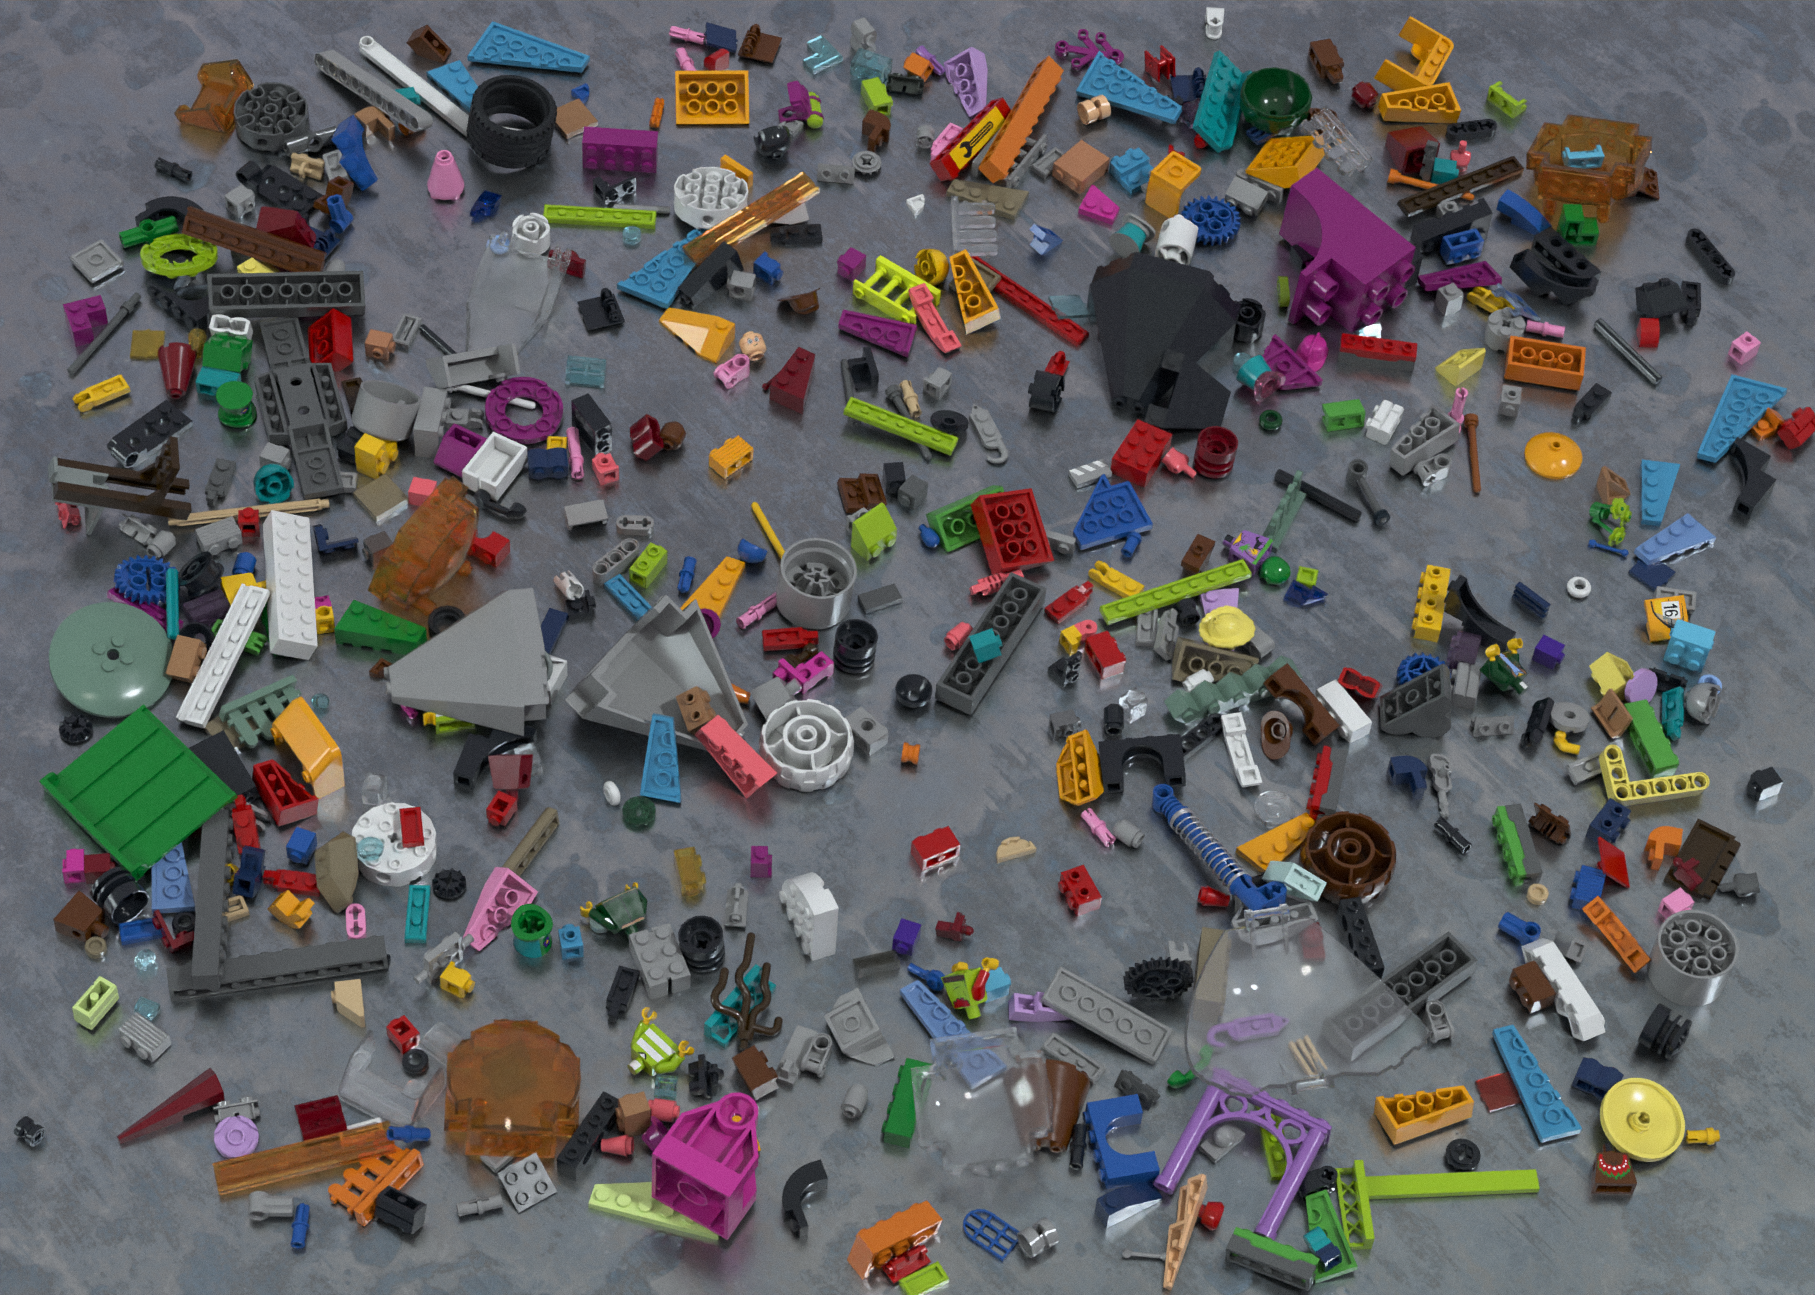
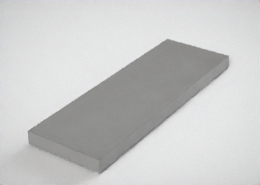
M1061 966L1040 1000L1046 1006L1151 1065L1155 1064L1173 1031L1168 1026Z

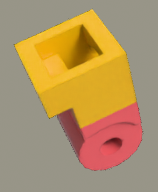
M1084 620L1061 631L1059 643L1071 656L1077 652L1078 646L1085 643L1087 637L1097 633V624L1092 620Z

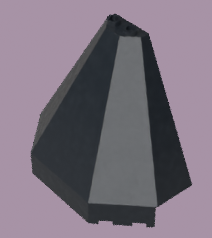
M1140 252L1131 253L1129 257L1124 259L1121 257L1113 260L1104 267L1102 265L1097 267L1092 282L1089 285L1086 309L1112 406L1144 414L1147 405L1160 406L1170 398L1177 375L1158 369L1162 353L1165 349L1183 353L1202 369H1206L1232 348L1236 327L1235 321L1241 305L1238 301L1234 302L1231 299L1228 290L1214 280V275L1210 271Z

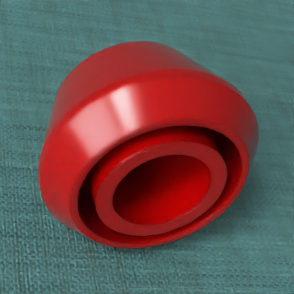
M1208 1202L1207 1205L1202 1204L1198 1217L1202 1218L1201 1223L1210 1231L1216 1230L1225 1207L1223 1203Z

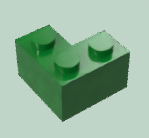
M1563 204L1556 229L1557 232L1573 246H1596L1599 237L1597 218L1584 217L1582 204Z

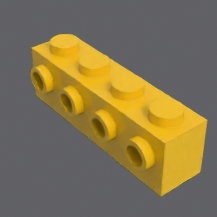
M1427 564L1426 571L1421 572L1419 583H1422L1423 586L1419 587L1417 593L1420 603L1416 602L1414 614H1418V616L1413 619L1412 629L1415 630L1414 638L1438 642L1445 607L1444 599L1447 595L1451 569Z

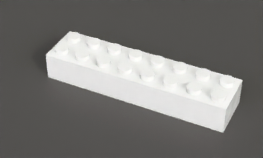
M271 510L263 523L266 589L270 592L267 600L270 653L309 660L318 646L309 518Z

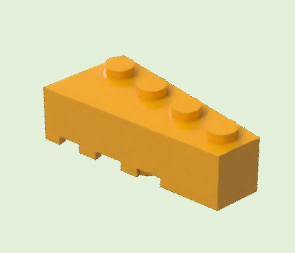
M1450 82L1382 93L1378 104L1383 121L1451 124L1457 123L1461 113Z
M965 249L950 256V265L966 335L1001 319L999 308L967 250Z
M1464 1085L1436 1089V1092L1417 1091L1416 1094L1406 1096L1403 1093L1394 1094V1097L1391 1098L1379 1096L1375 1100L1374 1114L1392 1143L1396 1145L1471 1118L1474 1100Z

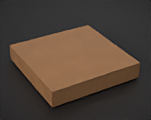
M578 98L557 108L555 126L566 139L582 133L584 126H598V120Z

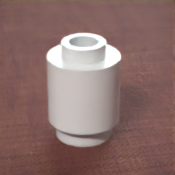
M1202 669L1187 677L1182 684L1185 691L1190 693L1204 680L1212 683L1214 678L1210 671Z

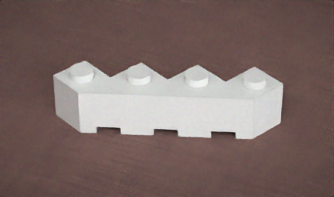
M1541 938L1521 946L1525 963L1535 960L1556 992L1554 1002L1557 1013L1568 1017L1573 1037L1585 1041L1605 1033L1603 1015L1554 941Z

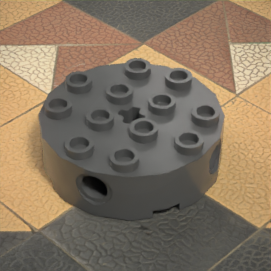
M280 82L258 84L257 88H253L250 91L247 89L242 92L234 104L235 129L240 139L253 149L277 152L283 149L284 140L301 136L309 130L308 103L293 86Z

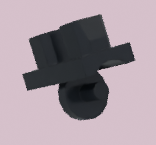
M705 1054L698 1055V1061L688 1064L690 1076H699V1080L689 1082V1091L693 1096L703 1095L706 1099H711L712 1085H718V1081L724 1078V1071L718 1068L717 1064H711L706 1061Z

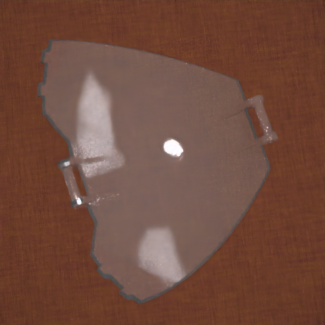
M1286 903L1280 904L1279 907L1252 911V909L1244 910L1246 926L1224 930L1206 960L1196 982L1186 1016L1184 1032L1185 1053L1192 1073L1210 1087L1212 1085L1223 1090L1228 1095L1249 1099L1268 1088H1286L1291 1096L1298 1095L1302 1091L1320 1088L1332 1089L1334 1088V1079L1344 1075L1378 1077L1390 1069L1396 1070L1403 1065L1404 1059L1413 1051H1419L1427 1043L1426 1039L1432 1034L1418 1016L1376 974L1309 916L1290 919V911ZM1281 916L1280 923L1255 926V919Z

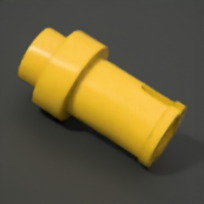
M1713 1127L1705 1128V1130H1686L1687 1144L1706 1143L1707 1145H1714L1715 1142L1720 1141L1719 1130H1714Z

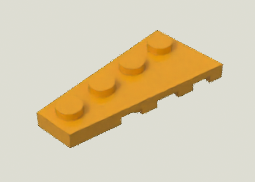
M726 556L680 609L683 610L696 599L700 609H711L721 618L745 568V562Z
M1305 812L1236 847L1235 852L1259 872H1265L1270 861L1284 862L1301 847L1309 828L1314 827L1317 820H1313Z

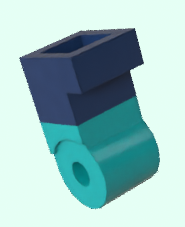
M1319 1226L1303 1235V1239L1311 1253L1320 1258L1319 1264L1325 1272L1342 1262L1341 1251L1337 1246H1334Z

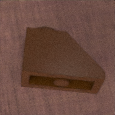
M428 25L413 31L406 42L418 56L440 63L445 62L451 52L447 44Z

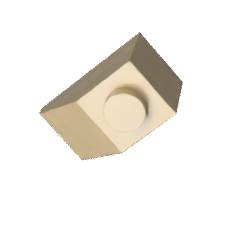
M361 979L334 982L335 990L331 991L332 1004L337 1003V1012L361 1028L366 1027Z

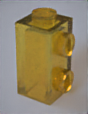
M695 847L674 850V865L681 895L695 896L703 893V884H706L705 873L700 871V867H702L700 854L696 855Z

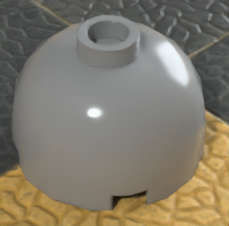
M1699 683L1692 687L1690 692H1686L1684 703H1686L1688 714L1694 720L1709 724V717L1712 716L1714 718L1716 716L1721 697L1717 696L1718 691H1721L1720 686L1712 683Z

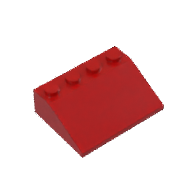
M1032 488L979 495L971 504L992 575L1000 572L1006 574L1019 569L1025 571L1054 561Z

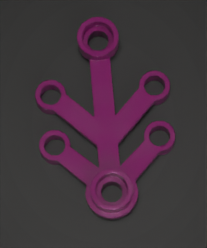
M1086 29L1078 31V39L1087 48L1069 45L1064 40H1060L1055 44V53L1060 57H1064L1068 53L1086 55L1081 59H1072L1071 68L1073 70H1080L1087 63H1089L1090 67L1098 51H1100L1088 37L1089 32ZM1098 32L1095 36V42L1101 44L1105 50L1100 52L1109 60L1112 59L1117 65H1120L1124 60L1123 52L1119 49H1113L1106 41V34Z

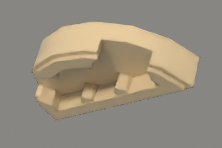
M1009 837L1003 840L997 849V864L1036 853L1037 848L1031 841L1028 842L1020 839V837Z

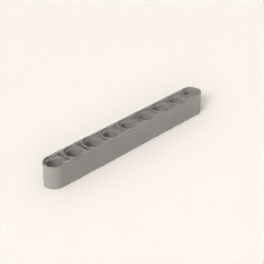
M335 50L315 54L314 63L318 69L409 130L416 132L432 127L433 120L427 111Z

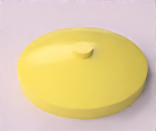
M1644 1078L1624 1079L1616 1083L1605 1094L1601 1102L1600 1121L1606 1137L1621 1153H1627L1632 1159L1643 1162L1662 1160L1671 1155L1682 1142L1685 1133V1120L1682 1109L1674 1096L1654 1081Z

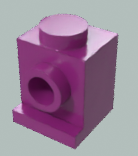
M751 846L750 877L772 878V854H768V846Z

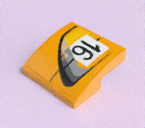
M1684 595L1644 601L1647 617L1646 627L1650 642L1670 640L1671 636L1669 634L1671 628H1674L1677 619L1688 622Z

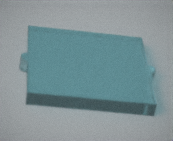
M1079 294L1048 297L1052 306L1051 309L1054 310L1058 319L1087 318L1090 315L1086 309V304L1083 303Z

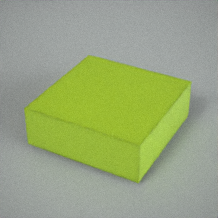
M1299 566L1295 585L1315 589L1319 570Z

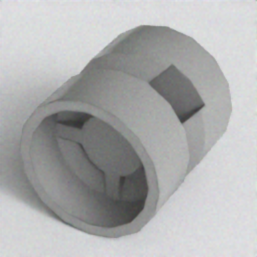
M1045 1217L1035 1222L1032 1227L1029 1226L1017 1233V1239L1022 1250L1030 1258L1042 1253L1044 1248L1048 1249L1059 1243V1236L1054 1225Z

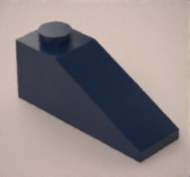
M1152 1181L1115 1189L1097 1198L1095 1213L1107 1229L1162 1201L1163 1197Z

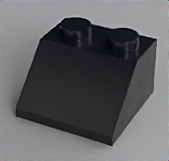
M1661 278L1658 282L1643 283L1642 286L1635 288L1637 309L1654 318L1689 309L1678 283L1669 278Z

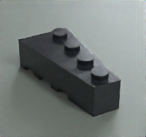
M1484 198L1479 199L1475 205L1470 206V204L1462 206V210L1453 213L1451 210L1439 219L1434 217L1413 225L1410 238L1417 251L1425 253L1438 250L1441 247L1444 236L1475 228L1483 239H1487L1493 213Z

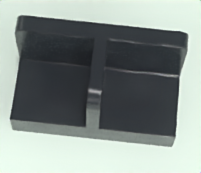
M863 347L861 358L848 359L849 370L855 390L857 391L878 388L879 373L871 347Z

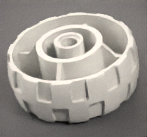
M807 699L787 702L779 709L776 708L770 713L766 724H763L761 729L759 754L777 772L773 778L778 781L779 785L788 789L792 788L800 792H813V790L828 788L846 774L853 757L854 740L848 720L841 715L838 709L832 705L821 703L819 700Z

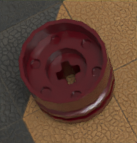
M1219 426L1203 429L1198 436L1193 459L1195 469L1200 474L1210 478H1222L1229 475L1233 470L1238 448L1236 435L1231 430Z

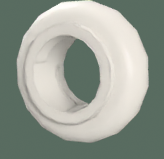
M1573 577L1567 583V591L1575 598H1584L1591 592V585L1583 577ZM1575 585H1579L1583 587V589H1577L1575 588Z
M612 781L605 782L603 791L607 801L612 806L618 805L621 799L618 787Z

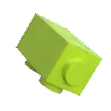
M879 77L861 81V95L868 109L880 112L885 116L891 115L893 100L891 96H888L884 83H881Z
M650 542L629 568V581L647 589L668 563V551L662 546Z

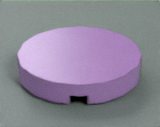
M1641 668L1633 673V679H1629L1626 684L1625 699L1629 703L1647 699L1649 703L1656 692V674L1649 669Z
M237 1115V1117L230 1116L225 1118L218 1124L214 1132L216 1149L222 1156L228 1159L240 1160L248 1157L255 1151L259 1141L256 1125L251 1119Z

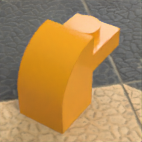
M287 890L279 894L267 910L285 925L293 929H300L313 914L310 909L315 903L310 898L300 902Z

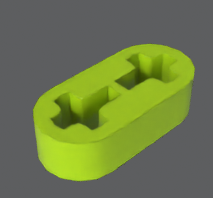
M1288 276L1277 277L1279 307H1289L1290 291Z

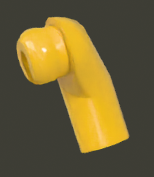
M1557 731L1553 741L1559 750L1578 755L1580 745L1568 743L1565 739L1566 733Z

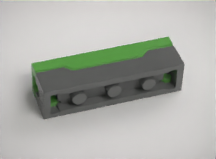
M1521 804L1497 806L1495 814L1492 815V824L1498 831L1497 839L1498 843L1502 844L1503 859L1509 866V878L1513 879L1515 887L1539 884L1543 871Z
M1236 1227L1226 1247L1225 1260L1309 1291L1319 1271L1320 1258L1311 1253L1296 1250L1290 1245L1275 1242L1269 1237L1254 1234L1248 1229Z

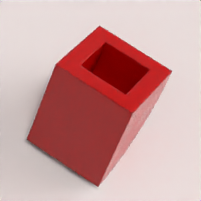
M723 48L717 50L704 59V66L709 71H724L729 68V51Z
M1659 318L1639 319L1636 329L1639 347L1658 348L1660 336Z

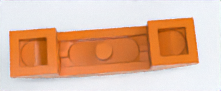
M1599 896L1582 908L1635 974L1651 961V958Z

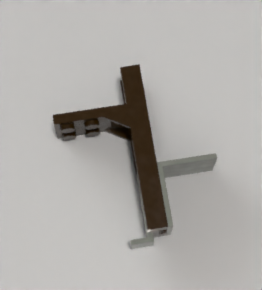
M169 436L166 444L162 445L160 456L156 457L154 463L140 471L62 459L55 456L52 457L48 465V478L52 487V502L83 506L85 508L86 535L92 534L105 507L187 520L192 511L191 503L165 499L167 493L185 495L186 489L189 490L190 488L189 479L176 477L180 470L177 437ZM105 482L154 490L155 492L145 496L109 490Z

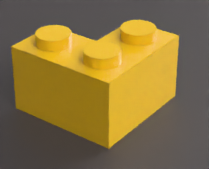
M366 433L354 446L357 472L373 479H377L381 474H385L388 465L395 461L398 456L397 441L377 439Z

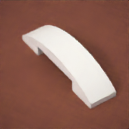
M1242 713L1221 715L1229 758L1241 787L1261 785L1263 782L1258 766L1254 764L1245 735L1246 726Z

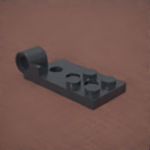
M250 160L235 173L237 180L247 189H251L262 200L275 208H289L298 211L303 216L305 213L310 215L316 209L314 208V201L324 196L275 165L268 164L261 170L257 163ZM274 182L272 185H267L266 183Z
M166 399L112 437L107 447L111 450V456L125 468H135L159 451L162 445L166 444L169 436L178 437L193 426V421ZM163 421H168V422H170V423L167 424V425H165V424H162V425H161V424H160V423L163 422ZM147 432H154V433H155V434H153V435H151V436L145 435ZM135 442L139 443L138 446H135V447L130 446V444H132V443H135Z

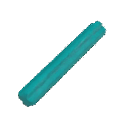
M169 568L166 572L167 637L176 640L177 635H179L178 570Z

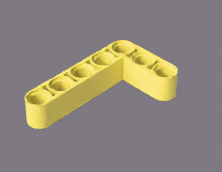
M1608 745L1599 755V763L1608 800L1611 798L1623 806L1698 796L1710 784L1709 777L1703 772L1629 782L1623 754L1618 746ZM1607 753L1613 755L1614 760L1610 759L1607 756ZM1612 772L1616 773L1619 779L1614 778ZM1694 781H1698L1701 787H1698ZM1675 783L1679 784L1682 790L1677 789ZM1655 786L1660 787L1663 793L1658 792ZM1636 789L1641 790L1642 793H1643V796H1642V795H1639V794L1636 792ZM1616 792H1620L1624 798L1618 797Z

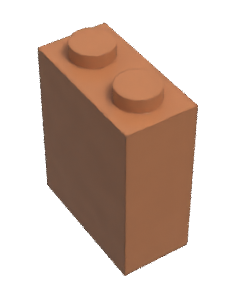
M1080 140L1053 163L1052 176L1070 189L1081 194L1108 171L1110 158L1083 140Z

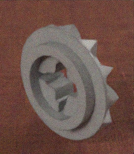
M871 151L859 152L852 159V166H855L856 172H862L863 175L865 173L870 175L872 172L877 173L878 169L881 168V158Z

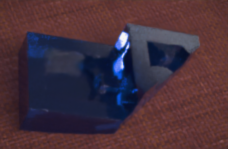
M484 190L474 203L470 216L475 217L477 213L490 216L491 209H494L501 203L502 195Z
M1293 579L1284 598L1303 606L1325 599L1328 593L1314 585L1310 589Z

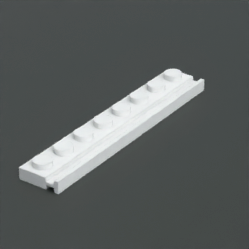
M241 584L176 716L177 722L181 723L182 721L188 725L205 729L270 596L268 589Z

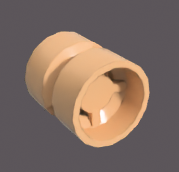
M1098 95L1091 98V100L1078 103L1077 112L1082 123L1089 125L1096 122L1097 119L1102 120L1111 115V108L1107 98L1104 95Z

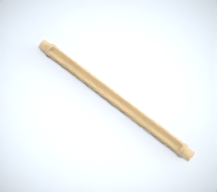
M320 498L249 506L253 510L259 509L260 517L268 516L271 510L292 514L330 508L329 499L321 500ZM246 507L190 513L187 520L168 518L169 526L177 525L178 527L213 523L230 516L238 520V510H243Z

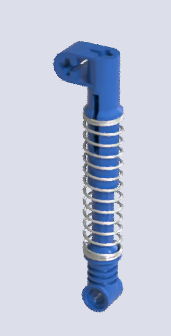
M1159 784L1154 787L1153 809L1165 815L1170 827L1177 834H1180V838L1185 840V844L1189 845L1191 850H1194L1195 855H1199V859L1203 860V864L1208 865V869L1213 871V875L1217 876L1219 881H1222V885L1227 886L1229 893L1237 896L1257 919L1265 918L1284 908L1287 893L1285 884L1279 881H1272L1257 888L1252 882L1250 874L1237 863V860L1232 857V854L1228 853L1223 844L1218 842V839L1209 832V829L1200 822L1199 818L1195 816L1190 808L1183 806L1173 795V788L1171 786Z

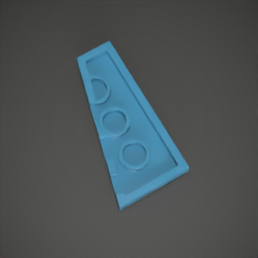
M460 60L427 71V77L430 80L437 82L438 87L445 89L451 98L457 99L460 105L470 112L472 97L478 86Z

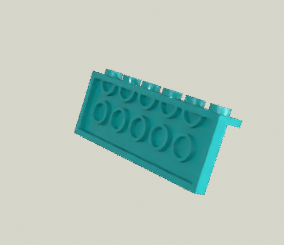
M1220 50L1213 55L1192 127L1217 153L1228 150L1233 145L1242 111L1239 105L1241 87L1247 76L1252 73L1251 70L1242 73Z

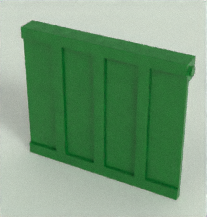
M144 704L56 775L54 772H50L39 781L43 789L107 853H110V856L121 867L126 868L135 878V881H138L147 870L228 803L230 804L238 797Z

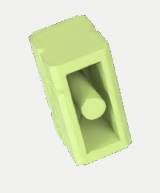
M99 976L94 985H91L72 1007L76 1022L92 1030L119 999L117 986Z

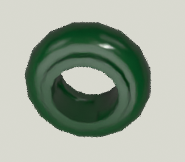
M1275 410L1263 411L1259 417L1260 425L1266 430H1276L1283 422L1281 414ZM1268 418H1271V419H1274L1275 421H1274V422H1270V421H1268L1267 419H1268Z

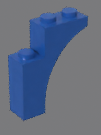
M351 115L338 124L331 140L343 154L339 163L358 187L364 191L377 182L378 178L371 168L362 142L364 127L354 115Z

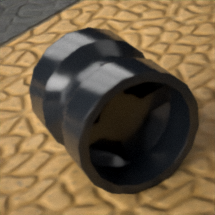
M1182 599L1176 604V610L1180 614L1182 625L1192 626L1200 620L1198 610H1196V604L1193 599Z
M28 1116L20 1119L14 1128V1134L19 1138H24L25 1142L31 1147L40 1143L46 1132L44 1127L34 1124V1120Z

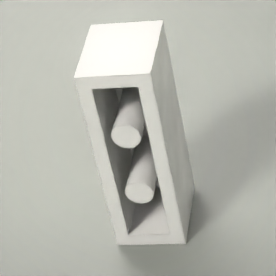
M1336 679L1316 689L1315 697L1340 725L1337 728L1339 734L1349 744L1369 734L1372 721Z

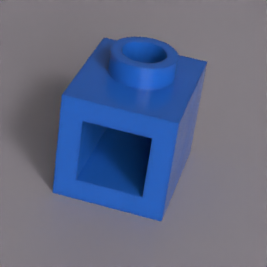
M296 827L286 845L287 858L296 863L307 864L317 847L316 833Z

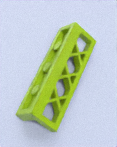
M1354 1160L1352 1168H1335L1338 1174L1336 1190L1341 1225L1351 1250L1372 1249L1375 1237L1363 1160ZM1340 1175H1352L1353 1181L1348 1186L1341 1181ZM1347 1192L1355 1197L1356 1201L1352 1205L1343 1199ZM1350 1212L1358 1217L1355 1225L1346 1219ZM1354 1231L1361 1237V1242L1350 1243L1349 1235Z

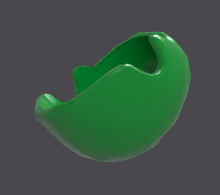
M1271 556L1265 559L1259 568V577L1264 578L1267 584L1273 585L1285 583L1291 573L1288 563L1278 556Z

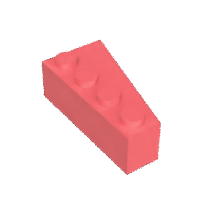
M719 715L694 734L746 799L777 774L729 726L728 722Z

